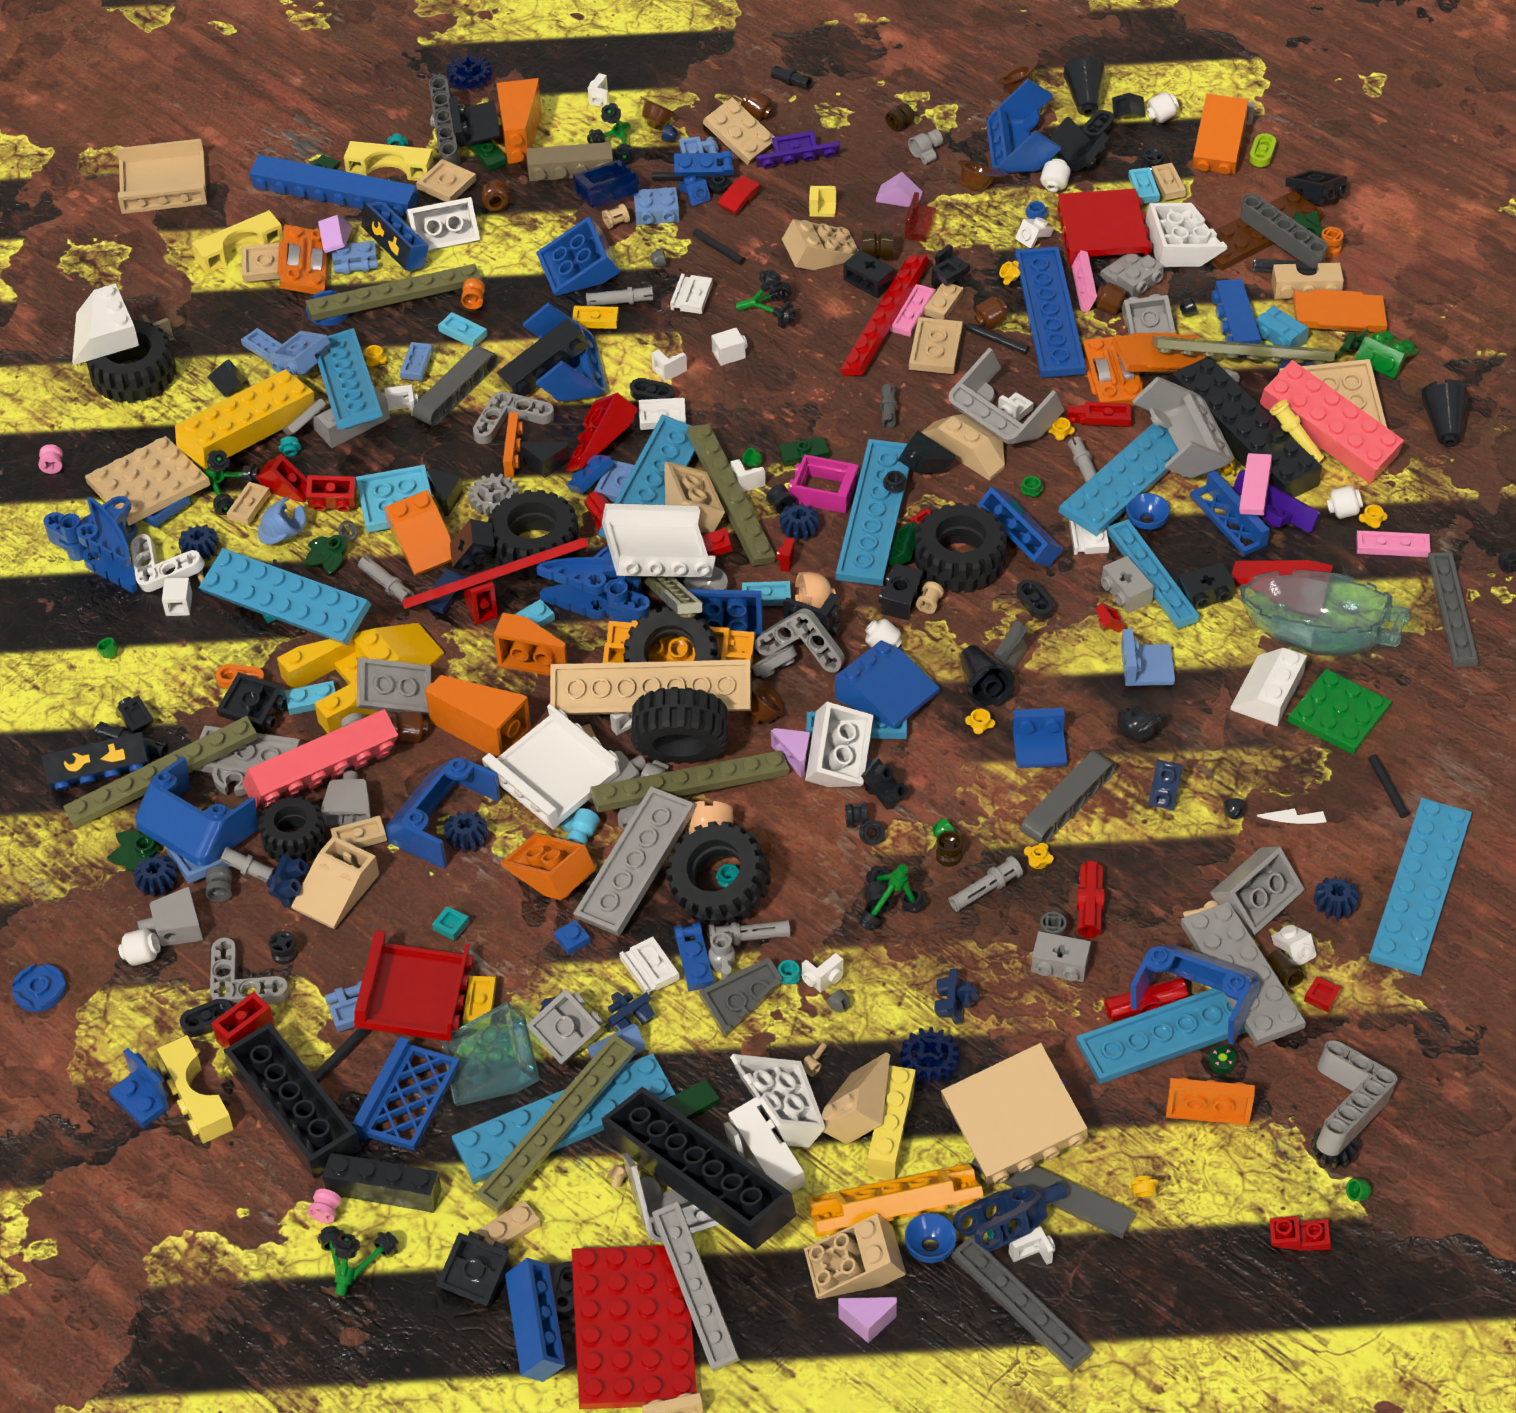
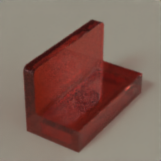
M914 192L905 219V239L926 242L935 217L936 208L919 205L918 192Z

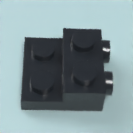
M1311 169L1287 177L1285 186L1294 188V191L1303 192V198L1311 200L1312 203L1322 204L1325 200L1337 199V196H1344L1346 194L1347 176Z
M238 672L216 711L218 716L233 721L247 716L256 733L265 734L268 729L272 730L276 724L275 715L278 710L283 711L285 709L287 697L282 685Z
M469 1231L468 1235L459 1232L436 1286L490 1308L500 1282H505V1274L510 1270L515 1256L509 1252L511 1247L495 1241L493 1245L484 1242L485 1237Z

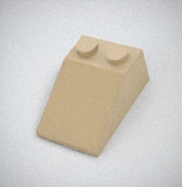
M666 461L664 464L665 504L699 506L698 526L700 532H714L725 511L708 473Z
M882 1054L849 1075L824 1107L822 1112V1119L826 1127L823 1130L824 1133L845 1144H849L882 1125L890 1054Z

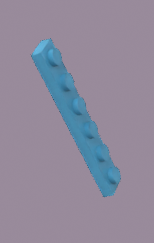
M1129 519L1108 526V536L1124 557L1128 556L1154 586L1153 597L1174 626L1180 629L1199 622V614Z

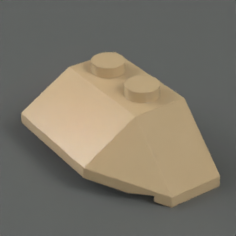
M964 414L934 421L922 431L923 434L955 454L957 461L989 481L1005 468L1003 441Z

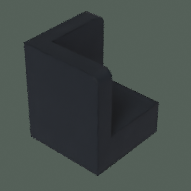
M1126 93L1112 98L1115 119L1119 120L1132 115L1139 118L1145 117L1144 97L1133 93Z
M949 258L932 268V288L937 289L942 283L945 286L954 284L962 287L963 269Z
M229 359L207 376L224 397L228 396L247 380Z

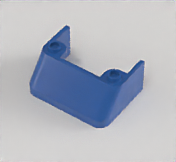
M1026 79L987 119L986 126L992 168L1007 173L1036 172L1041 170L1045 163L1061 150V146L1036 130L1031 135L1029 134L1040 122L1039 110L1053 98V94L1030 79Z
M548 302L523 323V327L541 339L568 318L583 333L589 347L567 364L561 360L538 379L536 385L551 394L555 400L562 402L601 396L607 391V384L595 337L584 326Z
M181 757L152 777L135 815L136 828L140 832L198 866L211 864L222 856L226 846L232 849L258 830L256 803L253 797H250L234 809L226 805L215 804L205 811L180 798L179 796L190 790L187 760L185 757Z
M454 758L433 769L386 825L387 841L406 852L445 869L447 861L443 840L424 832L429 825L428 817L456 783L499 802L501 795L498 774L465 758Z
M1164 944L1151 948L1146 953L1131 983V1009L1137 1010L1155 972L1166 971L1223 991L1227 997L1237 1000L1228 1019V1043L1233 1045L1259 992L1260 980L1258 975L1250 970L1175 944Z

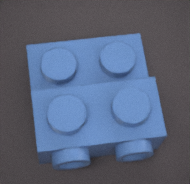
M676 187L633 190L636 225L679 222Z
M299 331L268 355L272 362V368L277 373L286 369L293 376L295 374L304 375L310 372L311 367L318 363L315 355L321 353L330 341L327 335Z

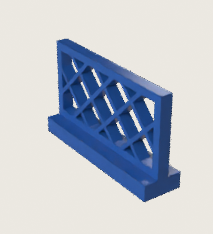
M399 1037L352 1123L357 1131L359 1140L367 1142L368 1138H372L415 1151L461 1064L460 1059L410 1044L409 1039ZM414 1055L423 1057L427 1061L414 1068L410 1064ZM443 1063L451 1065L448 1071L439 1075L436 1074L433 1068ZM430 1069L433 1077L418 1082L416 1074ZM412 1076L415 1084L400 1089V1081ZM437 1083V1092L425 1097L422 1089ZM419 1091L422 1098L407 1104L404 1096ZM401 1098L404 1106L388 1111L387 1105L389 1102ZM425 1105L426 1113L413 1119L410 1111ZM407 1112L410 1121L395 1126L392 1118ZM389 1120L392 1127L382 1132L375 1130L377 1124ZM412 1127L415 1130L411 1140L401 1138L398 1134Z

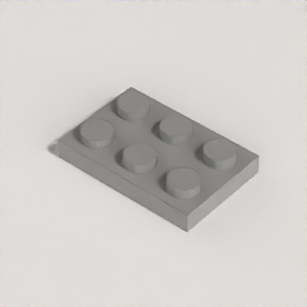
M360 657L357 660L356 708L385 709L391 712L401 710L418 711L422 715L428 716L429 711L425 690L431 683V666Z

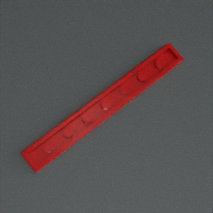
M584 537L405 598L402 603L404 609L574 552L588 547L589 544Z

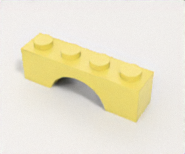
M350 141L344 155L346 172L365 176L378 168L395 167L405 172L408 180L418 181L434 167L433 151L426 148Z
M269 210L193 242L194 256L204 271L210 273L226 266V258L234 249L245 245L279 243L283 239V231L280 222Z
M186 1035L157 1048L160 1059L156 1063L162 1076L168 1075L169 1080L166 1081L172 1095L177 1094L180 1100H177L178 1107L183 1116L188 1114L190 1120L187 1123L193 1136L198 1134L204 1144L232 1131L233 1126L230 1115L220 1096L202 1095L190 1088L193 1079L202 1068L198 1055L188 1036Z
M889 1065L883 1122L873 1132L868 1154V1176L884 1179L896 1178L908 1110L911 1109L915 1090V1069Z

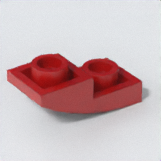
M742 175L723 194L718 201V206L737 216L746 201L750 203L761 187V184Z
M1298 1216L1270 1218L1271 1244L1273 1247L1292 1250H1332L1328 1219L1299 1221Z

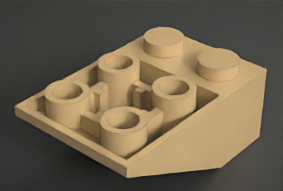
M793 219L782 238L795 267L817 270L842 264L859 251L848 229L828 226L824 223H812L807 220Z
M333 836L318 853L301 886L299 895L296 896L291 906L292 909L335 929L379 876L376 856Z
M878 1213L804 1248L817 1299L881 1287L906 1275L893 1226Z

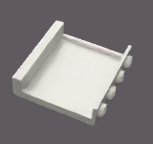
M605 504L602 526L617 576L711 577L715 556H708L698 526L699 506Z
M549 704L547 706L549 716L498 758L488 753L482 758V762L485 768L498 774V781L501 787L553 830L591 798V786L610 783L621 773L618 765L619 759L613 751L604 749L597 738L588 736L581 725L572 723L561 709L556 710Z

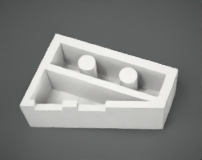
M755 1097L728 1113L730 1124L739 1133L746 1161L792 1194L806 1185L804 1172L785 1142L782 1143L773 1131L775 1125L772 1120L766 1121L760 1108L761 1103Z

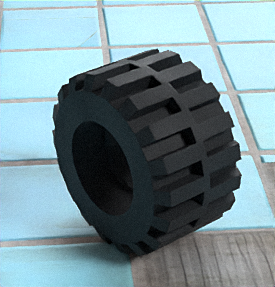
M294 795L288 796L287 799L281 797L278 799V802L268 804V809L264 808L262 816L259 817V830L264 850L268 852V856L271 859L275 858L276 862L279 863L281 856L288 854L293 860L301 858L302 860L307 859V861L313 859V855H318L321 851L320 848L325 846L327 833L323 814L318 804L314 805L313 800H305L304 796L294 798ZM292 828H301L294 832H285Z

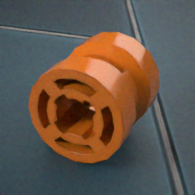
M1327 227L1321 233V239L1327 243L1325 256L1327 258L1337 257L1341 253V243L1344 235L1339 228Z
M467 279L463 284L461 303L468 309H478L483 304L485 285L479 279Z

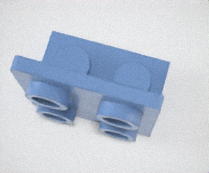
M1123 629L1121 654L1125 686L1175 684L1171 646L1169 644L1139 645L1138 639H1134L1133 629Z

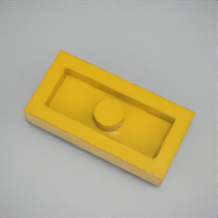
M574 306L572 319L585 328L617 329L619 311L618 307Z
M469 976L463 1015L464 1026L491 1027L497 984L496 977Z

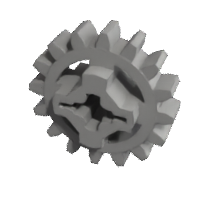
M492 473L490 478H486L483 475L482 481H474V486L469 487L470 493H468L471 509H476L477 514L484 512V516L488 517L489 514H492V510L496 505L500 506V502L506 497L509 499L512 494L519 493V488H517L516 482H512L511 477L503 479V474L495 477Z

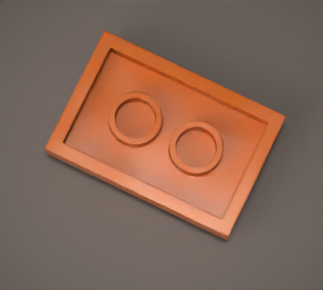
M1170 1078L1166 1118L1249 1125L1255 1085H1246L1240 1082L1233 1084L1217 1082L1215 1080L1199 1081L1188 1078Z

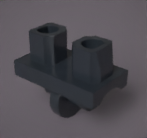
M876 758L861 775L867 784L865 790L868 794H875L886 810L892 809L897 801L902 800L908 789L903 783H898L895 780L893 769L889 764L884 765L879 758Z

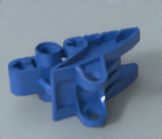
M116 496L103 505L92 497H87L91 514L82 518V520L73 513L63 515L62 513L53 512L45 516L43 522L49 541L66 550L69 559L73 561L84 560L86 568L94 573L96 572L105 579L109 578V581L118 586L121 585L122 588L131 593L138 590L129 552L131 542L136 537L138 530L136 523L130 526L126 524L132 507L127 497ZM119 503H125V504H126V505H125L123 508H121V509H116V508H114L115 505H117V504H119ZM127 527L133 528L130 532L126 531Z
M608 545L594 557L555 559L542 562L537 566V575L550 580L554 579L555 582L561 583L560 585L546 587L541 590L540 599L552 605L557 604L558 607L571 610L583 616L586 615V617L595 620H601L609 616V621L632 623V620L637 621L641 616L644 618L650 616V600L642 595L641 576H617ZM600 606L602 607V609L598 608L599 610H595L594 607H596L597 609V607Z

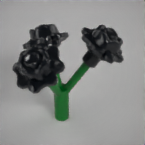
M767 269L766 271H761L759 273V280L762 282L761 289L753 298L737 302L736 308L738 311L751 307H758L769 311L778 317V326L784 329L787 324L791 325V323L795 322L796 316L793 304L788 302V297L792 294L791 286L787 281H782L780 274L776 273L775 270ZM778 297L786 304L780 309L778 307L772 308L759 302Z

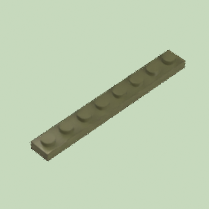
M476 264L465 265L306 300V308L311 320L316 321L461 289L467 279L476 278L482 281V277Z
M1153 336L1152 345L1158 348V352L1172 353V349L1188 355H1193L1194 351L1203 352L1202 355L1216 356V353H1225V357L1238 358V354L1247 355L1246 358L1255 360H1260V356H1267L1272 361H1282V358H1291L1296 363H1304V360L1307 359L1313 360L1315 364H1326V361H1334L1335 352L1322 348Z
M710 424L688 426L686 433L705 472L708 473L719 500L752 566L774 563L776 555Z
M641 576V580L672 610L680 614V617H694L695 613H702V602L674 577Z
M245 716L63 807L74 829L145 795L152 777L181 757L186 758L188 773L259 738L250 720Z
M780 750L591 786L590 796L597 812L640 804L650 787L679 797L788 776L790 768Z
M613 1034L475 1193L476 1199L498 1214L636 1054V1048Z

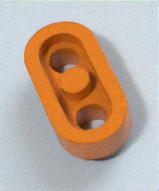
M225 664L219 667L215 673L217 684L224 689H229L238 672L265 680L263 671L253 666Z

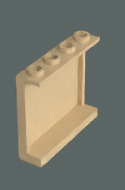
M201 139L117 148L120 179L118 200L122 214L207 204L205 156Z
M1041 1043L941 1090L942 1100L947 1109H950L985 1176L987 1186L992 1183L995 1185L1001 1184L1010 1177V1174L1017 1171H1028L1035 1165V1162L1043 1158L1050 1160L1056 1157L1060 1150L1068 1146L1075 1148L1081 1145L1085 1138L1088 1137L1087 1127Z

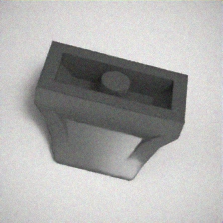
M1018 621L1014 622L994 653V658L1010 670L1017 668L1027 653L1024 634L1029 627L1023 626V623Z

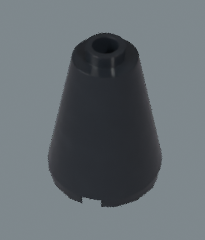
M1082 56L1071 59L1064 66V79L1078 113L1084 116H1091L1098 111L1105 74L1104 63L1094 56H1089V59H1082Z
M1447 379L1444 384L1438 385L1437 381L1432 382L1422 390V402L1436 438L1440 444L1447 447L1454 446L1461 440L1469 395L1465 383L1458 380Z
M978 645L968 646L961 652L960 662L968 696L975 706L987 708V706L995 705L997 707L1007 701L1015 689V676L1012 671Z

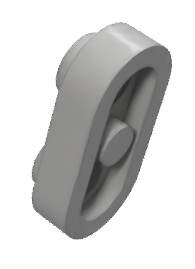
M793 645L786 646L758 661L751 668L755 676L768 677L775 673L774 668L779 665L784 667L793 663L797 652Z

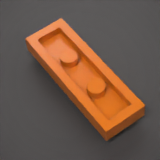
M509 412L503 456L505 478H514L515 469H519L520 464L517 452H521L522 441L519 436H523L524 425L523 422H519L518 412Z

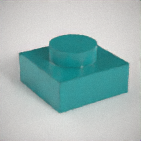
M447 906L432 923V927L437 933L455 941L469 924V917Z

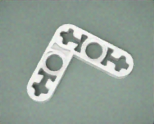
M147 534L138 535L131 542L136 581L145 592H151L164 587L165 578H187L197 574L203 569L205 564L199 552L194 550L158 563L155 544ZM150 559L147 565L141 566L144 561ZM175 568L171 574L166 575L169 569Z

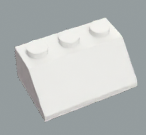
M471 197L407 209L406 211L409 227L429 245L428 250L480 240Z
M1286 648L1258 655L1230 710L1278 726L1304 675L1307 655Z
M826 702L815 714L805 781L826 787L862 786L864 780L861 775L866 769L873 715L830 702Z

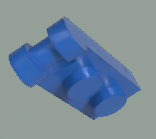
M733 152L674 154V177L733 175ZM717 163H723V165L717 166Z
M700 922L692 923V926L683 928L682 925L674 926L675 939L688 992L704 989L714 984ZM694 936V940L685 942L684 938Z

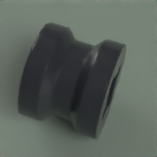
M1158 148L1146 149L1143 152L1144 161L1142 168L1150 167L1151 169L1152 166L1162 165L1164 152Z
M781 484L772 487L766 496L767 502L774 507L778 514H781L785 507H791L796 502L795 497L788 493V489Z
M861 801L859 804L854 805L850 802L845 803L847 828H852L854 825L861 826L867 821L866 801Z
M875 881L865 886L864 895L867 898V908L874 909L889 887L887 883ZM890 896L888 897L882 908L879 910L878 914L890 910V908L892 907V900Z
M279 931L270 937L268 942L272 959L276 963L284 965L295 960L298 952L294 936L290 932Z

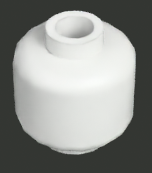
M1162 92L1149 99V108L1146 111L1151 120L1155 119L1159 123H1164L1177 115L1179 104L1172 93Z
M1052 159L1046 162L1040 178L1041 184L1050 192L1065 189L1071 173L1070 167L1061 159Z
M1351 485L1333 489L1330 493L1331 499L1326 500L1330 514L1335 513L1338 519L1357 515L1360 512V508L1363 507L1359 489H1354Z
M881 619L878 622L873 620L865 629L867 632L865 641L870 647H873L880 640L897 648L902 642L900 630L887 619Z
M139 929L124 934L118 950L123 960L126 959L130 965L137 966L155 960L157 953L160 952V942L158 936L149 929Z

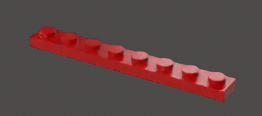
M911 255L906 258L840 368L843 376L863 375L929 263L927 255Z

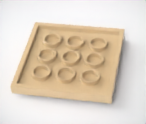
M1370 359L1302 366L1387 427Z
M166 436L155 440L145 447L136 449L134 452L116 459L112 463L98 468L85 476L87 484L105 502L116 496H124L130 500L132 507L126 520L128 526L210 485L209 478ZM119 503V504L115 505L114 508H116V509H121V508H123L126 504H125V503Z

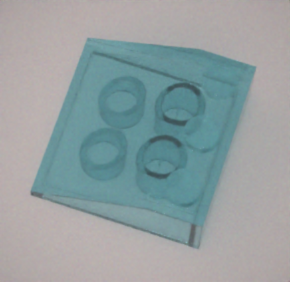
M505 1002L458 1028V1031H453L451 1041L441 1040L444 1054L459 1058L461 1062L450 1083L456 1106L517 1093L540 1080L528 1027L526 1026L525 1014L509 1002Z

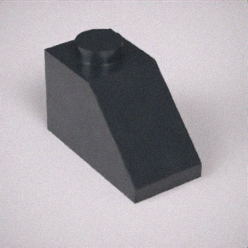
M917 430L904 448L898 461L916 473H946L956 455Z

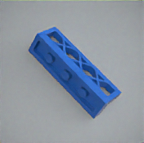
M1216 470L1207 474L1205 486L1190 492L1192 500L1243 556L1268 545L1270 529L1257 515L1240 514L1241 497ZM1209 493L1213 497V501L1204 500L1200 496ZM1214 508L1224 510L1227 513L1226 516L1216 514L1213 511ZM1227 523L1238 525L1240 531L1229 529ZM1241 538L1253 541V544L1245 546L1240 540Z

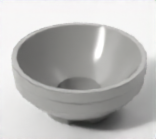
M713 567L711 577L684 578V587L686 589L727 590L728 586L726 574L717 567Z

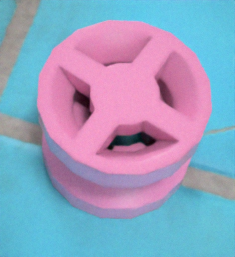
M56 445L43 446L39 452L40 459L38 465L40 470L48 474L59 472L62 468V449Z
M318 1189L313 1196L314 1203L309 1206L307 1211L308 1215L316 1221L331 1223L336 1217L335 1209L339 1208L342 1201L341 1197L331 1190Z

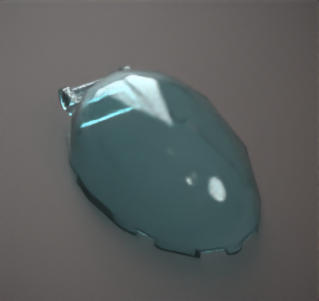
M1302 570L1292 571V575H1279V571L1254 576L1253 581L1249 584H1242L1240 586L1242 603L1252 625L1280 645L1317 656L1348 657L1367 652L1378 644L1398 646L1405 622L1411 616L1408 608L1392 605L1393 596L1388 592L1382 593L1376 590V585L1369 582L1366 585L1353 582V577L1335 573ZM1393 620L1395 623L1392 630L1389 631L1387 630L1389 622Z

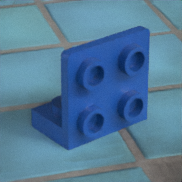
M1064 708L1013 710L1012 732L1017 768L1067 765L1063 732Z
M126 1048L123 1053L130 1075L111 1088L109 1093L144 1129L170 1109L166 1099L169 1095L162 1086L164 1079L156 1069L150 1070L140 1053L134 1054L129 1048Z

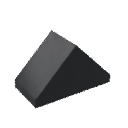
M522 442L523 461L544 478L570 461L568 442Z
M427 469L430 489L444 516H448L463 494L461 476L435 469Z

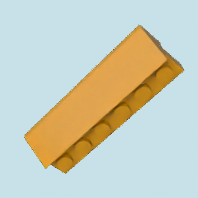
M632 620V623L609 621L603 663H625L623 653H625V639H629L628 632L632 626L636 628L638 625L637 621ZM709 626L719 646L720 660H750L751 666L753 665L755 632L733 631L725 627ZM678 635L662 638L652 647L649 654V662L693 661L695 658L693 644L687 638Z
M968 1163L807 1197L805 1200L815 1237L837 1233L877 1213L889 1222L951 1207L972 1204L984 1196L982 1186L975 1179L974 1169Z

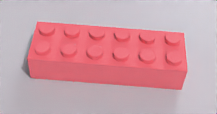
M1293 360L1263 390L1260 405L1270 411L1275 404L1287 399L1289 402L1288 406L1295 415L1300 417L1301 426L1314 444L1369 484H1372L1400 453L1404 442L1401 437Z
M383 709L248 768L242 785L248 797L255 798L256 810L262 807L263 809H268V804L271 802L276 803L281 797H286V799L292 795L296 797L300 794V790L307 787L309 790H312L322 785L325 779L330 777L332 780L337 779L352 767L357 770L367 765L370 759L376 757L377 760L388 756L398 737V733L386 710Z

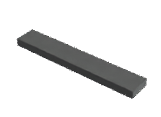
M1428 553V565L1452 667H1476L1478 665V657L1453 553Z
M974 1158L971 1163V1167L974 1170L983 1174L976 1159ZM1033 1166L1025 1172L1017 1171L1012 1173L1003 1182V1184L1012 1188L1028 1185L1040 1191L1059 1181L1064 1186L1067 1196L1065 1199L1050 1204L1051 1206L1122 1239L1135 1218L1136 1212L1037 1166Z
M973 1236L953 1250L951 1258L1071 1373L1092 1356L1093 1350L989 1251L976 1244Z

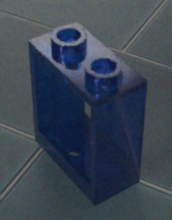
M621 160L573 174L576 194L591 208L639 193L638 184H640L637 173L632 171Z

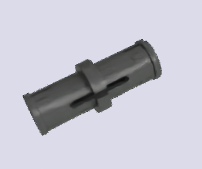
M885 384L881 387L882 401L879 403V408L882 412L881 423L884 427L886 421V428H892L896 425L895 411L898 407L895 400V386L891 387V384Z

